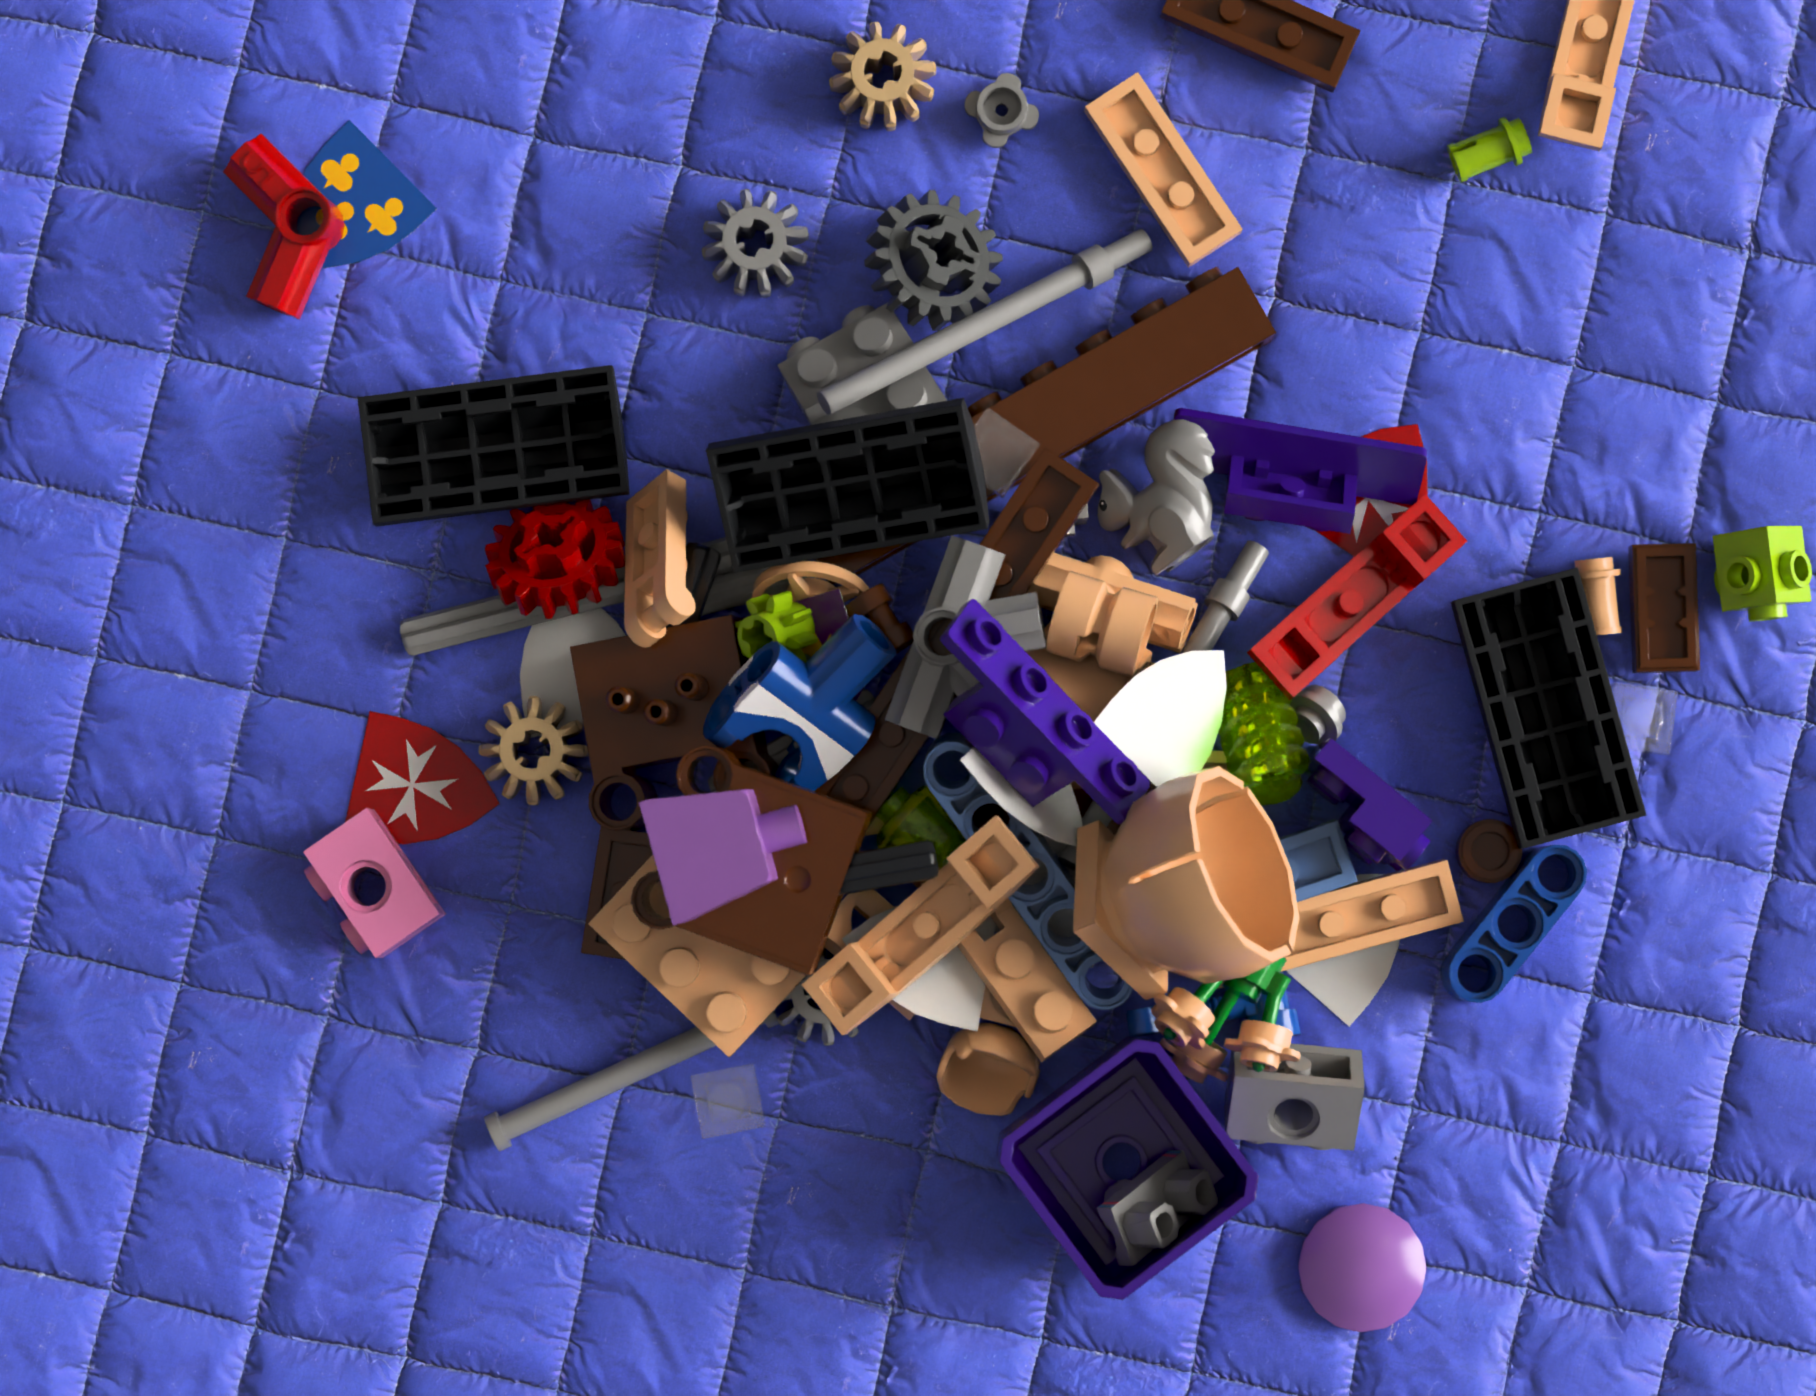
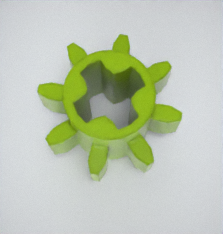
M788 590L773 596L764 594L746 601V605L751 615L735 622V627L738 629V643L742 656L750 659L765 644L771 641H778L806 662L802 648L818 642V637L814 635L815 624L811 615L812 610L798 602H792V592Z

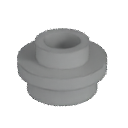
M1309 685L1290 701L1287 698L1284 703V713L1288 726L1292 733L1300 740L1318 745L1330 738L1336 741L1341 735L1342 723L1346 719L1345 708L1338 697L1328 689L1319 685Z

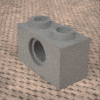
M1290 1043V1049L1300 1052L1299 1061H1281L1278 1070L1274 1072H1256L1253 1068L1239 1062L1241 1052L1231 1051L1229 1077L1224 1098L1225 1132L1231 1139L1244 1140L1252 1144L1277 1143L1308 1146L1316 1150L1341 1149L1354 1151L1365 1090L1362 1050Z

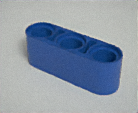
M1548 845L1534 849L1525 856L1517 870L1505 881L1448 952L1441 964L1440 977L1442 984L1452 997L1460 1001L1482 1003L1492 1000L1503 990L1583 889L1586 883L1587 869L1583 858L1576 850L1566 845ZM1548 856H1555L1561 859L1568 871L1564 887L1557 892L1545 889L1539 881L1538 868L1541 862ZM1511 905L1522 909L1528 920V929L1525 935L1516 942H1510L1505 939L1498 928V918L1501 912ZM1471 955L1481 958L1486 963L1489 971L1487 982L1480 990L1475 992L1464 989L1458 979V968L1461 962Z

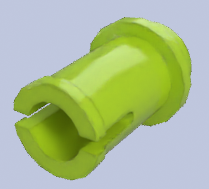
M1506 117L1499 118L1498 126L1459 142H1452L1446 145L1451 164L1461 183L1467 181L1468 178L1511 161L1515 166L1523 163L1522 157L1532 153L1529 137L1520 118L1509 122Z

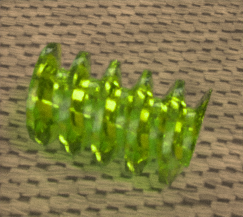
M1256 662L1247 663L1225 671L1226 695L1222 723L1218 733L1221 736L1220 744L1222 750L1227 757L1226 765L1229 773L1242 780L1243 787L1248 786L1261 806L1277 804L1291 799L1300 791L1303 784L1301 775L1308 769L1311 762L1307 750L1302 748L1304 737L1300 728L1296 727L1298 716L1294 707L1290 706L1292 699L1289 701Z

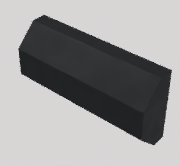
M612 365L357 397L372 521L376 527L629 494L628 463L622 414Z
M964 398L709 443L706 449L734 573L988 529L989 514L984 470L974 423Z
M1578 567L1450 602L1518 849L1647 816Z

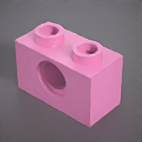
M365 808L303 851L311 863V866L304 870V874L325 902L332 897L335 898L348 917L340 923V926L351 944L361 955L370 950L375 958H384L446 915L439 902L374 809ZM374 868L384 877L386 890L379 902L368 906L360 902L356 897L354 883L362 871Z

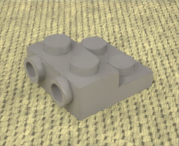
M888 302L877 309L865 305L852 310L844 318L842 328L822 340L817 337H806L797 341L789 349L787 360L777 365L789 391L810 425L947 401L925 366L831 415H827L820 406L817 392L914 344L894 311L890 312L886 309Z

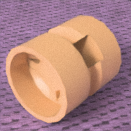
M1070 571L1064 581L1047 636L1046 652L1078 662L1084 660L1088 655L1096 657L1099 668L1133 678L1139 669L1157 611L1158 597L1126 587L1120 589L1116 594L1108 592L1105 581Z

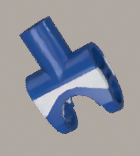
M853 614L806 662L778 641H771L762 646L733 675L716 698L705 719L703 735L716 747L721 748L730 746L737 739L742 741L751 734L764 730L780 731L791 736L793 741L787 748L789 753L779 765L775 777L815 791L835 776L869 740L875 727V716L853 698L896 656V650L892 642L877 625L865 616Z

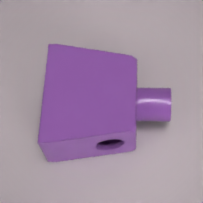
M753 789L648 799L639 802L672 925L692 921L777 880L778 875L772 853L807 843L803 821L797 805L761 814Z

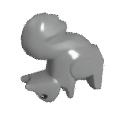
M1184 419L1171 420L1161 424L1149 435L1145 445V464L1154 482L1139 492L1116 469L1103 470L1099 475L1102 492L1097 515L1101 527L1106 531H1117L1130 525L1128 532L1120 543L1123 549L1135 547L1145 540L1150 541L1157 550V554L1151 563V570L1155 575L1160 574L1164 570L1167 572L1174 570L1214 538L1211 529L1212 497L1203 478L1210 475L1214 470L1211 457L1215 450L1207 438L1208 434L1196 423Z

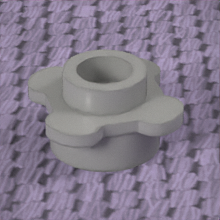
M1004 73L999 75L996 82L986 86L982 92L972 91L965 99V112L977 119L983 129L982 138L984 143L992 148L1003 147L1007 143L1009 136L1021 129L1031 130L1038 123L1039 111L1037 107L1027 103L1026 96L1020 89L1021 81L1013 74ZM999 105L1007 107L1008 113L1005 116L997 115L996 108Z

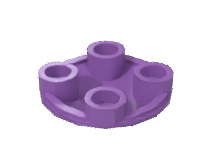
M1365 1203L1336 1206L1326 1216L1318 1220L1303 1241L1298 1263L1301 1291L1309 1300L1316 1313L1336 1327L1357 1332L1384 1329L1406 1316L1422 1293L1427 1270L1422 1243L1409 1223L1388 1208Z

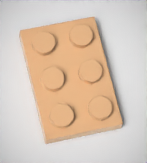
M652 855L588 924L722 1052L731 1057L807 975L676 926L661 930L650 928L640 922L633 911L631 903L632 891L640 878L649 872L657 871L654 856ZM659 881L650 891V904L655 913L662 917L670 918L661 881Z

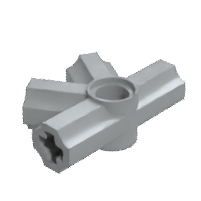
M951 535L924 613L920 616L914 627L913 643L885 720L939 739L946 721V717L943 714L952 703L955 694L958 697L979 683L953 654L939 656L931 649L928 641L929 631L936 622L943 619H953L960 608L971 599H975L995 618L1025 652L1047 648L1044 622L1037 592L989 600L1005 554Z

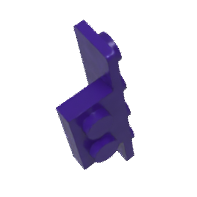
M1178 408L1175 410L1173 420L1184 419L1196 423L1208 434L1207 438L1215 450L1211 457L1214 468L1212 473L1228 475L1224 505L1225 514L1243 516L1253 521L1268 520L1305 526L1314 531H1335L1350 534L1355 516L1356 496L1413 505L1417 502L1427 461V450L1423 447L1192 409Z
M975 599L965 603L945 629L940 640L979 683L955 698L943 715L1032 807L1073 781H1076L1115 823L1122 824L1133 802L1144 796L1150 787L1148 778L1102 732L1090 716L1082 711L1051 679L1047 672L1003 629L995 618Z

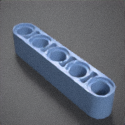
M946 733L929 745L923 764V775L930 791L964 838L968 840L979 830L973 821L972 816L974 812L984 804H999L982 788L971 773L959 781H949L938 774L935 768V760L942 753L958 751L965 755L974 747L961 733ZM1008 813L1010 820L1007 827L1028 853L1040 859L1048 870L1041 882L1034 885L1022 884L1009 897V900L1086 1004L1099 1010H1111L1122 1005L1130 997L1133 988L1122 978L1115 986L1110 988L1093 986L1086 977L1087 971L1093 964L1103 960L1077 935L1062 937L1054 933L1048 924L1050 917L1055 912L1061 909L1074 910L1075 879L1065 865L1059 861V857L1042 834L1028 828Z

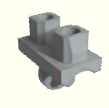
M1169 1150L1134 1179L1118 1180L1105 1192L1104 1203L1097 1207V1210L1105 1227L1112 1232L1115 1238V1257L1119 1266H1134L1155 1248H1165L1178 1237L1180 1227L1195 1215H1205L1218 1204V1197L1209 1173L1206 1170L1190 1169L1183 1150Z

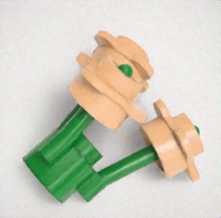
M1285 958L1246 977L1225 980L1222 986L1226 989V992L1213 1013L1205 1005V1002L1223 981L1202 983L1194 994L1181 987H1174L1168 995L1158 993L1154 997L1156 1004L1151 1009L1152 1014L1156 1018L1154 1024L1165 1037L1161 1039L1159 1044L1174 1054L1172 1061L1186 1080L1192 1079L1198 1083H1203L1207 1075L1214 1076L1224 1082L1228 1079L1229 1075L1219 1068L1228 1053L1213 1041L1239 997L1257 1004L1261 995H1266L1261 1021L1243 1020L1238 1039L1226 1038L1224 1047L1232 1051L1241 1052L1239 1062L1253 1068L1256 1072H1274L1278 1070L1281 1061H1299L1300 1052L1290 1049L1293 1033L1282 1026L1276 1025L1281 998L1291 981L1288 976L1280 973L1287 961Z

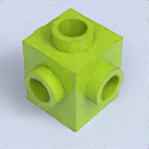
M1764 526L1712 536L1716 561L1714 583L1720 595L1722 612L1748 611L1749 622L1766 621L1788 617L1787 605L1811 602L1809 583L1812 577L1810 560L1805 553L1802 526Z

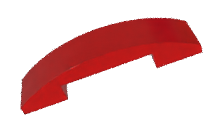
M1424 494L1247 651L1248 655L1290 701L1416 586L1460 549L1467 540L1430 498Z

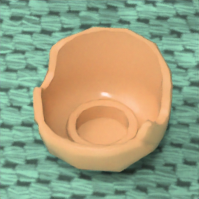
M981 1022L978 1026V1032L961 1029L954 1034L944 1050L936 1078L940 1091L957 1106L978 1114L1004 1116L1013 1112L1023 1095L1026 1098L1031 1097L1040 1074V1061L1026 1040L1014 1029Z

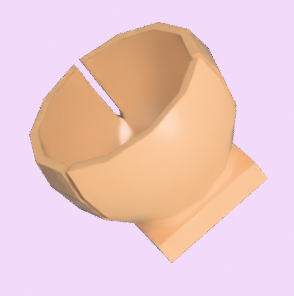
M1211 767L1179 776L1163 783L1134 801L1127 813L1126 819L1120 825L1115 835L1100 820L1077 828L1073 932L1145 1001L1154 998L1158 993H1168V971L1204 984L1242 978L1291 954L1290 951L1294 949L1299 923L1294 880L1291 867L1273 822L1248 786L1243 787L1242 780L1221 767Z

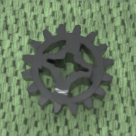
M929 190L919 200L910 193L904 196L895 207L890 206L877 219L879 226L867 236L866 242L877 250L864 260L865 267L879 270L881 277L871 287L873 291L888 289L892 297L886 309L890 312L897 310L902 305L909 309L907 315L909 325L914 326L925 316H928L932 331H939L949 321L955 323L985 308L991 302L988 294L1001 283V278L991 272V270L1003 261L1002 254L988 251L986 245L996 236L994 230L979 231L975 224L979 220L981 212L975 209L966 216L959 212L960 197L953 195L946 203L940 205L935 190ZM914 225H929L927 230L916 226L911 231L906 230V228ZM956 289L962 291L954 296H939L941 290L948 294H952Z

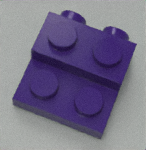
M1332 738L1316 745L1301 764L1312 773L1306 782L1318 794L1334 805H1337L1339 801L1342 803L1346 801L1350 804L1338 819L1340 829L1345 833L1343 838L1347 850L1365 864L1370 866L1372 862L1376 864L1381 862L1384 865H1390L1397 872L1402 868L1408 870L1429 845L1431 840L1423 833L1433 820Z

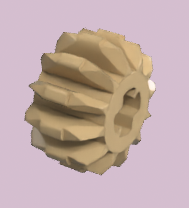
M872 22L869 25L871 41L866 43L859 34L851 31L846 35V43L853 54L843 51L833 53L832 65L844 73L836 74L829 79L830 90L837 93H847L839 103V110L843 115L850 114L859 107H863L859 120L860 127L869 129L873 124L875 114H884V127L886 131L896 130V111L900 110L908 120L915 122L920 117V111L912 99L923 102L932 101L934 89L922 80L936 75V64L929 60L917 61L927 49V44L922 38L912 41L905 47L903 46L906 37V27L904 25L897 24L892 31L891 38L886 39L882 38L880 23ZM883 65L891 66L893 68V79L899 80L897 82L887 80L883 88L874 87L872 74L867 73H879Z
M530 696L528 698L527 718L522 717L514 703L508 702L504 704V713L512 724L506 729L499 722L489 719L485 724V728L490 733L501 737L500 744L486 743L479 746V754L481 756L489 758L500 757L501 762L489 767L484 772L486 779L492 782L510 773L511 776L502 791V795L510 800L518 794L523 783L526 782V800L529 805H539L542 783L546 784L549 793L554 799L559 800L565 796L564 789L556 777L562 773L568 779L575 782H580L583 777V773L577 768L566 764L568 757L584 758L589 756L587 746L581 744L568 745L566 741L578 735L584 729L582 723L575 720L558 729L557 726L566 710V707L559 702L551 706L543 720L542 703L538 696ZM531 734H542L539 741L545 745L550 744L549 756L539 757L537 768H526L529 760L523 757L519 758V746L529 745Z

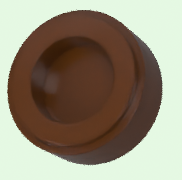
M1486 819L1470 824L1462 831L1456 843V859L1459 867L1469 878L1480 883H1496L1509 878L1517 870L1521 862L1522 849H1518L1513 828L1499 820Z

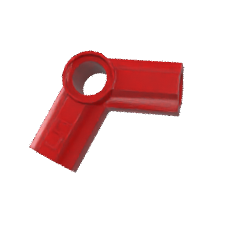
M260 133L254 139L245 142L230 157L228 165L223 170V173L275 225L246 297L272 310L300 320L329 250L335 247L343 236L345 226L343 215L334 203L326 198ZM308 207H321L323 220L318 230L309 235H299L297 220L302 211Z

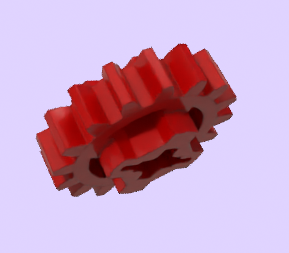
M590 499L577 501L575 505H569L568 502L548 506H534L533 510L526 514L519 509H512L510 514L513 524L511 526L495 525L493 532L497 542L485 545V553L489 561L485 566L493 589H498L504 605L507 606L517 602L520 613L524 616L530 614L536 606L542 607L545 619H552L557 607L565 605L572 615L578 614V601L584 598L596 604L602 601L598 588L601 585L616 587L619 580L615 569L625 566V555L622 548L625 546L618 522L612 521L610 511L606 506L594 510Z

